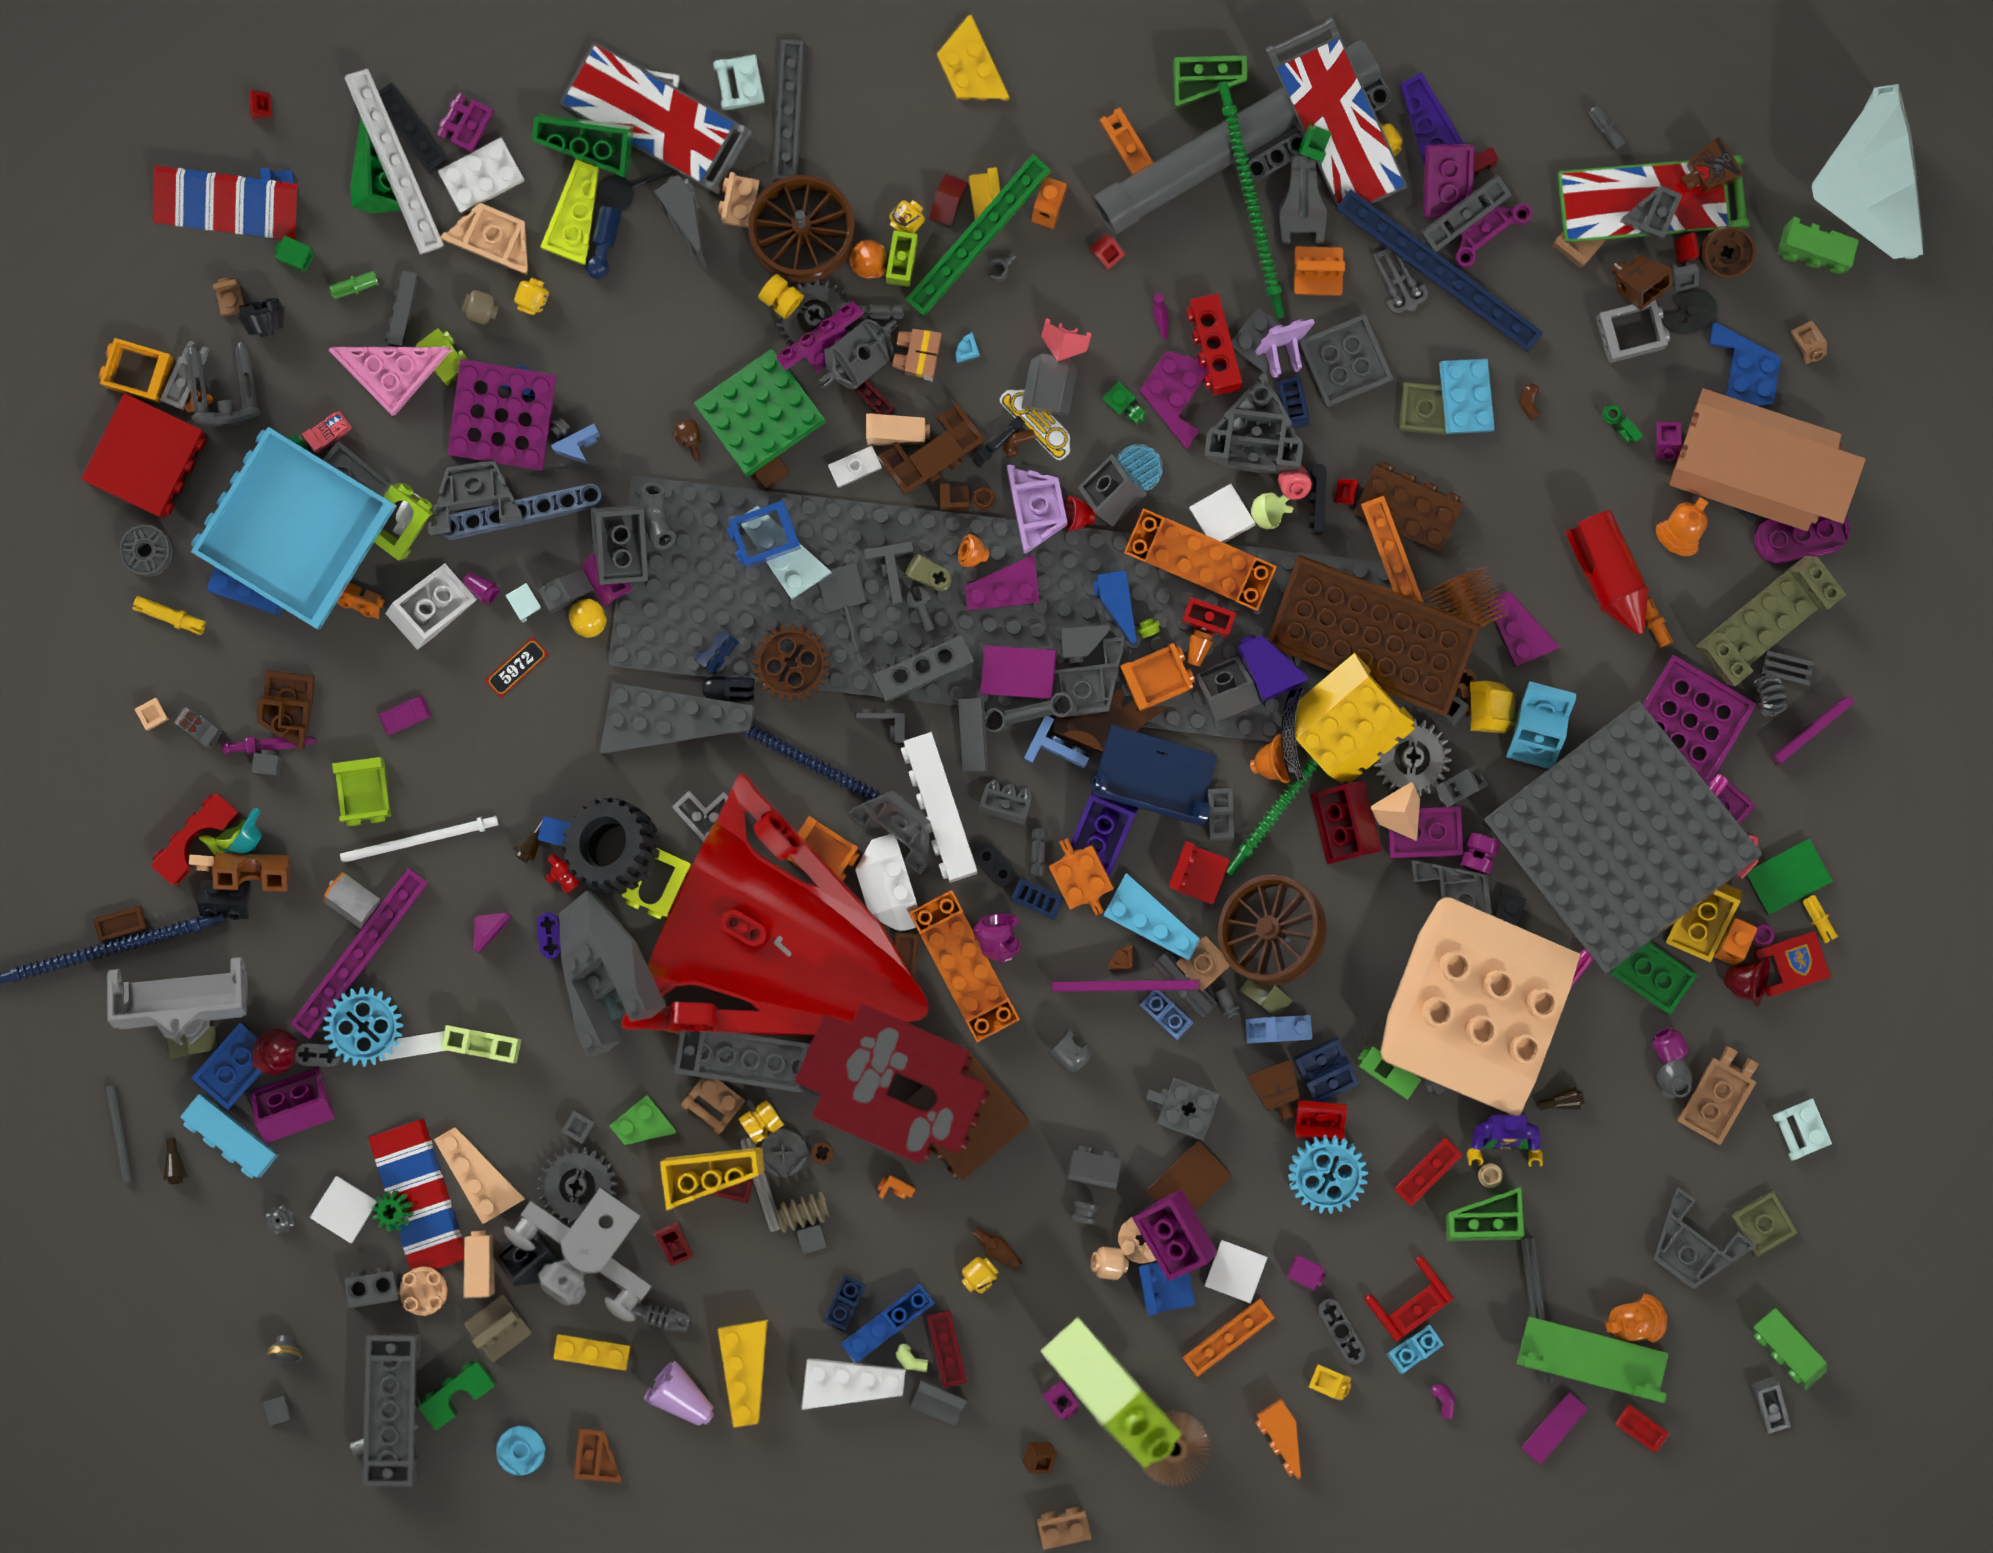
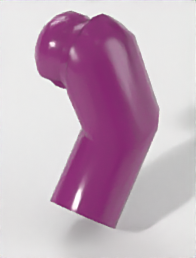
M1435 1384L1431 1388V1394L1433 1397H1438L1442 1402L1441 1417L1453 1419L1455 1407L1454 1394L1446 1385Z

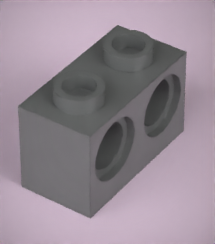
M389 1266L375 1268V1273L368 1275L365 1274V1270L351 1272V1277L344 1279L348 1308L400 1300L397 1270L390 1271ZM381 1278L389 1280L390 1288L388 1291H382L379 1288ZM357 1282H362L366 1286V1291L363 1295H358L354 1290Z

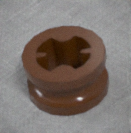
M819 1142L813 1146L811 1155L815 1162L825 1164L832 1159L834 1151L829 1143ZM819 1146H823V1149L826 1146L829 1149L827 1159L822 1160V1157L820 1159L816 1157V1154L819 1152L817 1149Z

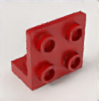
M1185 841L1168 889L1209 904H1214L1228 867L1229 859L1195 847V844Z

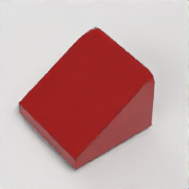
M1695 232L1674 241L1678 263L1695 261L1700 255Z
M1108 234L1103 235L1089 248L1090 252L1107 270L1126 255L1115 239Z

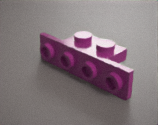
M854 301L842 306L837 313L823 320L811 332L805 333L793 345L784 348L776 356V359L787 370L805 357L813 370L818 373L826 367L824 349L832 347L847 334L845 327L864 313Z

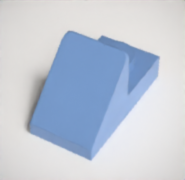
M592 424L551 445V447L558 455L588 464L580 446L588 447L596 443V438L600 437V434L595 424Z

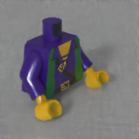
M1492 1115L1475 1127L1471 1143L1472 1148L1467 1151L1470 1166L1471 1162L1475 1159L1478 1161V1166L1483 1164L1481 1149H1530L1528 1152V1165L1531 1167V1161L1538 1160L1540 1167L1542 1166L1543 1153L1540 1150V1130L1536 1125L1527 1122V1116Z

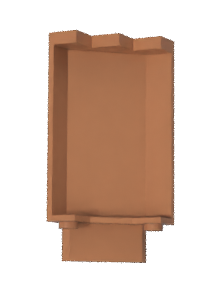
M1702 388L1669 485L1808 531L1811 523L1816 524L1819 516L1844 523L1866 458L1842 451L1843 445L1839 444L1842 435L1840 433Z

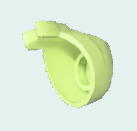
M1271 492L1261 494L1254 499L1251 515L1259 527L1274 529L1279 526L1283 513H1292L1294 507L1285 504L1289 500L1286 496L1278 497Z

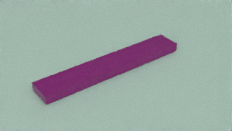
M1200 979L1052 982L1053 992L1198 990L1200 988Z

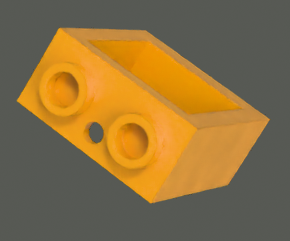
M114 338L113 344L110 343L106 351V357H108L106 365L102 366L99 373L100 384L105 388L160 404V398L166 387L174 358L170 354ZM123 350L158 360L148 392L113 382Z

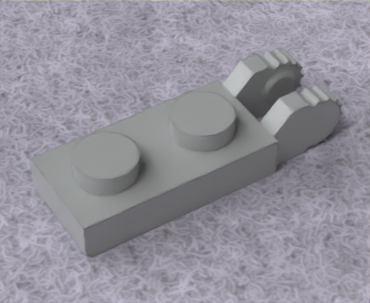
M192 341L187 343L182 356H179L160 398V401L183 411L191 393L186 355L189 347L195 346V343ZM206 347L199 351L201 353L202 366L209 353V348Z

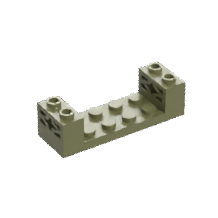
M1804 556L1694 647L1722 684L1736 686L1753 672L1749 666L1817 609H1830L1846 593L1819 557Z

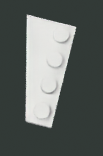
M808 1358L802 1409L901 1396L904 1390L906 1369Z

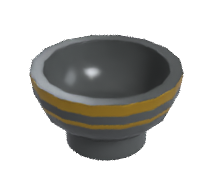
M286 1335L276 1337V1342L269 1347L266 1355L268 1359L282 1363H294L302 1360V1352L296 1344V1338Z

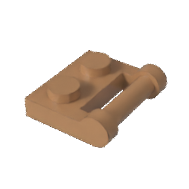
M702 1077L680 1106L685 1110H691L714 1128L713 1132L720 1135L746 1100L722 1081ZM698 1095L725 1115L721 1121L694 1101Z

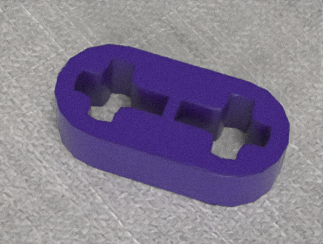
M544 913L537 920L539 948L544 957L555 959L561 955L559 919L552 913ZM546 917L555 922V925L551 926V934L549 935L547 928L542 927V923L546 922ZM552 937L553 945L558 946V949L554 950L553 955H550L549 951H545V947L549 946L548 938Z

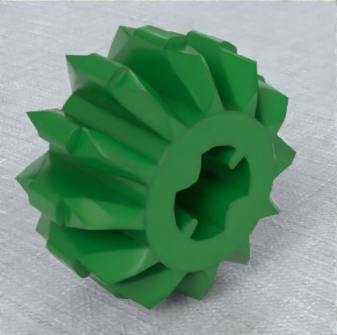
M394 1190L392 1194L389 1191L383 1192V1198L376 1197L375 1200L378 1205L372 1206L371 1209L378 1213L372 1219L381 1220L378 1224L379 1228L386 1226L387 1232H392L394 1228L397 1231H401L402 1224L405 1226L410 1224L407 1217L413 1216L414 1212L408 1211V1207L413 1206V1203H405L408 1197L406 1194L399 1197V1191ZM395 1207L396 1212L390 1215L389 1210Z

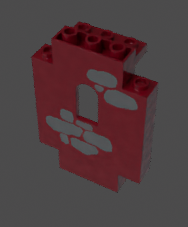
M862 1003L852 1025H848L828 1015H823L795 1079V1083L821 1094L812 1114L813 1118L920 1165L923 1160L928 1162L933 1151V1148L929 1147L931 1142L957 1154L960 1149L965 1151L970 1137L966 1136L970 1127L975 1128L980 1114L976 1113L980 1104L985 1105L990 1094L986 1090L988 1085L961 1074L963 1069L968 1070L973 1057L969 1056L970 1050ZM895 1073L932 1088L937 1095L936 1105L928 1111H922L887 1096L886 1094Z

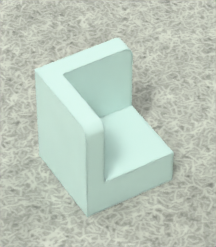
M527 583L505 595L522 622L527 621L526 617L541 609Z

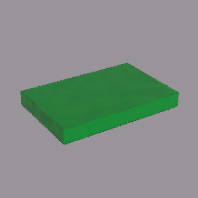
M1810 839L1753 867L1746 874L1766 915H1770L1833 882Z
M1651 942L1647 943L1609 972L1610 975L1668 1015H1671L1698 976Z

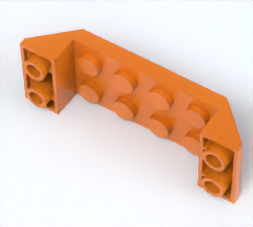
M1144 508L1124 551L1127 555L1152 564L1256 611L1260 607L1277 566Z
M952 890L909 912L976 1042L1020 1020L988 958L982 955L980 943Z

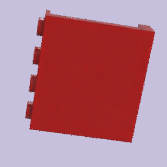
M124 393L81 480L164 520L166 515L169 516L175 506L173 501L176 495L181 494L185 487L184 479L187 473H191L196 464L195 457L198 451L204 449L207 438H205L207 434L195 426Z

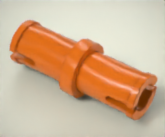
M1649 599L1646 611V621L1648 623L1646 627L1652 631L1659 644V648L1673 643L1674 640L1664 624V617L1660 616L1653 603V599Z

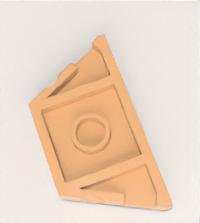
M479 203L471 210L470 214L462 217L457 222V225L441 236L443 241L527 275L526 227L523 220Z

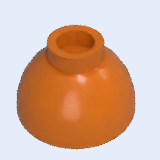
M972 534L965 536L958 551V561L961 567H974L980 562H986L989 556V549L984 547L983 542L978 537Z

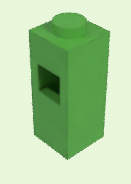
M1370 1046L1369 1049L1364 1048L1357 1058L1360 1062L1357 1066L1405 1100L1409 1099L1421 1081L1413 1073L1386 1063L1382 1059L1381 1051L1373 1046Z

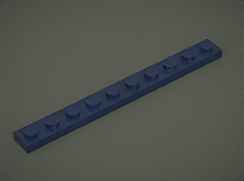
M1349 190L1335 209L1527 353L1543 334L1541 330L1353 190Z

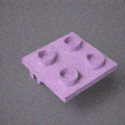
M1299 319L1285 327L1277 325L1271 328L1269 334L1261 340V344L1255 352L1257 355L1266 353L1272 377H1279L1278 374H1281L1277 347L1286 346L1290 365L1294 372L1302 368L1298 342L1302 340L1314 325L1313 319L1307 321Z

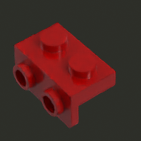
M1298 1100L1295 1118V1137L1297 1139L1314 1140L1316 1136L1318 1140L1323 1141V1137L1326 1134L1328 1141H1332L1333 1136L1337 1135L1338 1142H1341L1344 1138L1347 1104Z

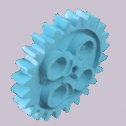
M360 987L359 994L350 989L349 997L341 993L343 1001L333 1000L336 1005L335 1009L327 1008L332 1015L331 1017H324V1020L330 1022L328 1026L323 1027V1030L330 1031V1034L325 1036L324 1039L333 1041L328 1048L333 1049L337 1047L336 1057L342 1053L344 1054L343 1062L352 1058L353 1066L357 1064L358 1060H361L363 1067H366L367 1060L370 1059L372 1064L376 1065V1057L384 1061L383 1053L386 1051L389 1054H393L390 1046L399 1045L394 1038L402 1037V1034L396 1031L397 1028L403 1027V1024L396 1023V1019L402 1015L393 1013L398 1006L388 1005L391 1001L390 997L382 1000V991L374 996L373 988H370L368 994H365L363 987ZM362 1002L366 1003L369 1006L368 1014L358 1016L356 1006ZM347 1011H350L363 1023L367 1020L369 1022L367 1028L380 1041L375 1042L364 1031L358 1033L359 1026L346 1015ZM379 1019H384L387 1023V1029L382 1033H377L374 1030V1023ZM342 1021L351 1022L352 1030L349 1034L340 1033L339 1024ZM362 1037H367L370 1040V1047L365 1051H360L357 1048V1041Z
M1325 1134L1323 1141L1320 1142L1315 1136V1144L1311 1145L1308 1141H1305V1150L1300 1147L1297 1148L1300 1156L1292 1155V1160L1296 1164H1289V1170L1293 1173L1288 1174V1178L1294 1181L1290 1184V1187L1293 1190L1297 1189L1294 1193L1296 1198L1303 1196L1301 1199L1302 1205L1310 1202V1210L1318 1206L1320 1213L1323 1212L1324 1208H1328L1329 1213L1332 1214L1333 1207H1337L1342 1212V1204L1350 1208V1199L1359 1200L1356 1192L1364 1193V1188L1360 1184L1368 1183L1367 1178L1363 1177L1368 1174L1367 1168H1362L1366 1165L1365 1159H1359L1362 1156L1360 1150L1354 1152L1356 1148L1354 1143L1347 1147L1346 1138H1343L1339 1143L1337 1135H1334L1332 1141H1328V1137ZM1325 1154L1329 1156L1326 1162L1320 1163L1316 1161L1319 1155ZM1339 1156V1158L1333 1164L1334 1157ZM1342 1165L1351 1166L1348 1172L1342 1173L1338 1171ZM1332 1170L1333 1175H1328L1325 1179L1323 1173L1328 1174ZM1309 1176H1316L1318 1178L1313 1184L1305 1182ZM1324 1183L1322 1191L1318 1193L1317 1190H1319L1322 1184ZM1331 1186H1338L1340 1188L1335 1194L1327 1192Z

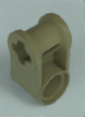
M914 553L903 574L937 591L947 590L952 582L948 570L917 553ZM941 574H944L945 583L940 582L937 585L935 576L940 577Z

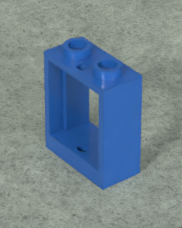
M783 500L730 519V527L726 528L731 542L734 540L737 542L739 549L735 550L738 562L739 564L744 563L746 569L801 549ZM777 512L788 543L748 557L737 526Z

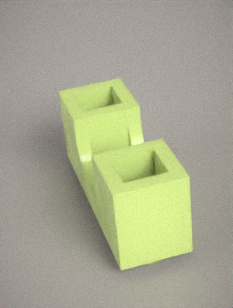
M446 1025L441 1049L517 1063L522 1039Z

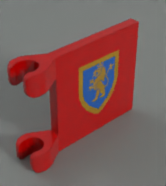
M1815 931L1753 951L1755 960L1773 956L1781 983L1765 989L1768 997L1831 977Z

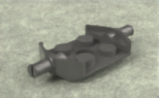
M861 319L860 324L832 347L824 349L827 374L817 381L818 384H821L819 386L825 389L833 381L848 389H856L893 358L890 334L899 328V325L896 324L897 322L892 319L887 325L881 327L877 322ZM860 347L866 350V358L864 360L858 355Z

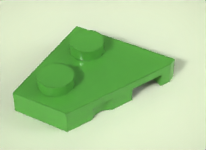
M648 1095L609 1126L624 1145L677 1132Z

